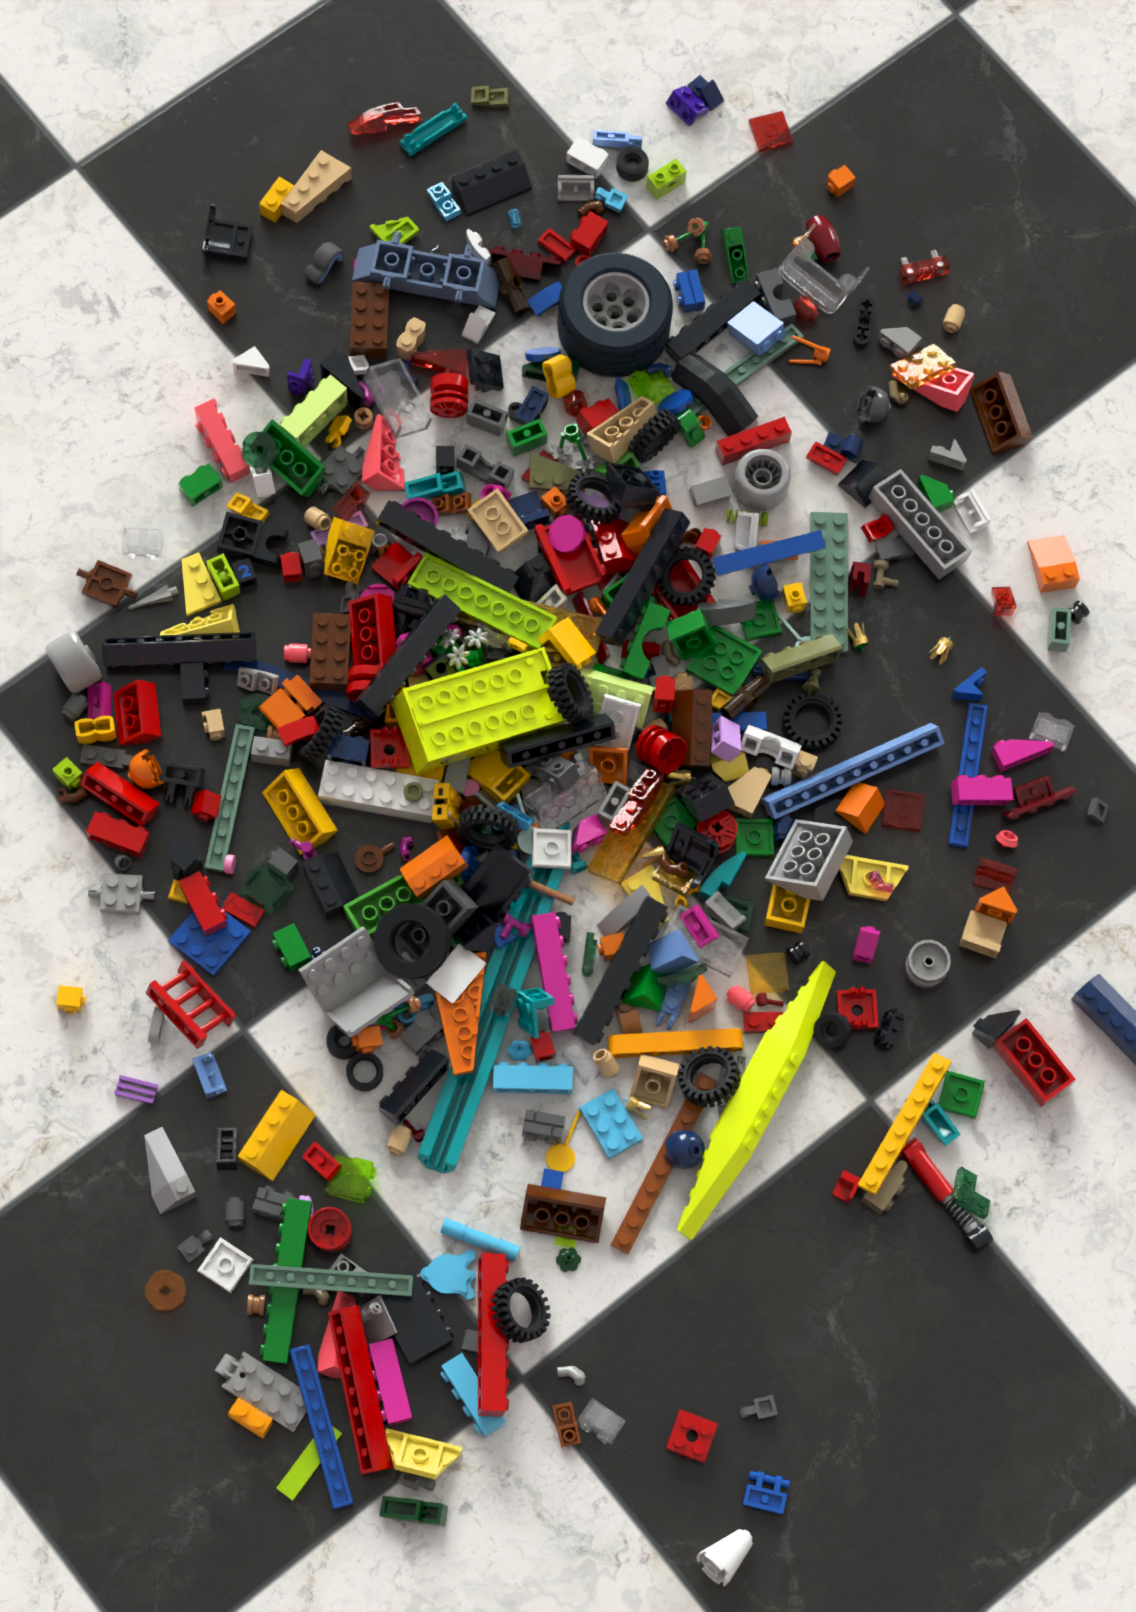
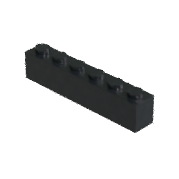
M747 279L737 282L729 293L725 292L718 302L710 304L702 315L698 314L693 319L690 325L683 326L679 334L671 336L666 343L665 352L676 363L688 353L696 354L728 328V321L753 301L758 303L761 293Z
M604 713L587 718L576 724L568 723L499 742L501 761L510 769L616 739L614 721Z

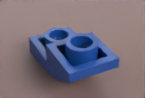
M559 281L527 300L538 317L552 306L555 307L559 304V295L562 288Z

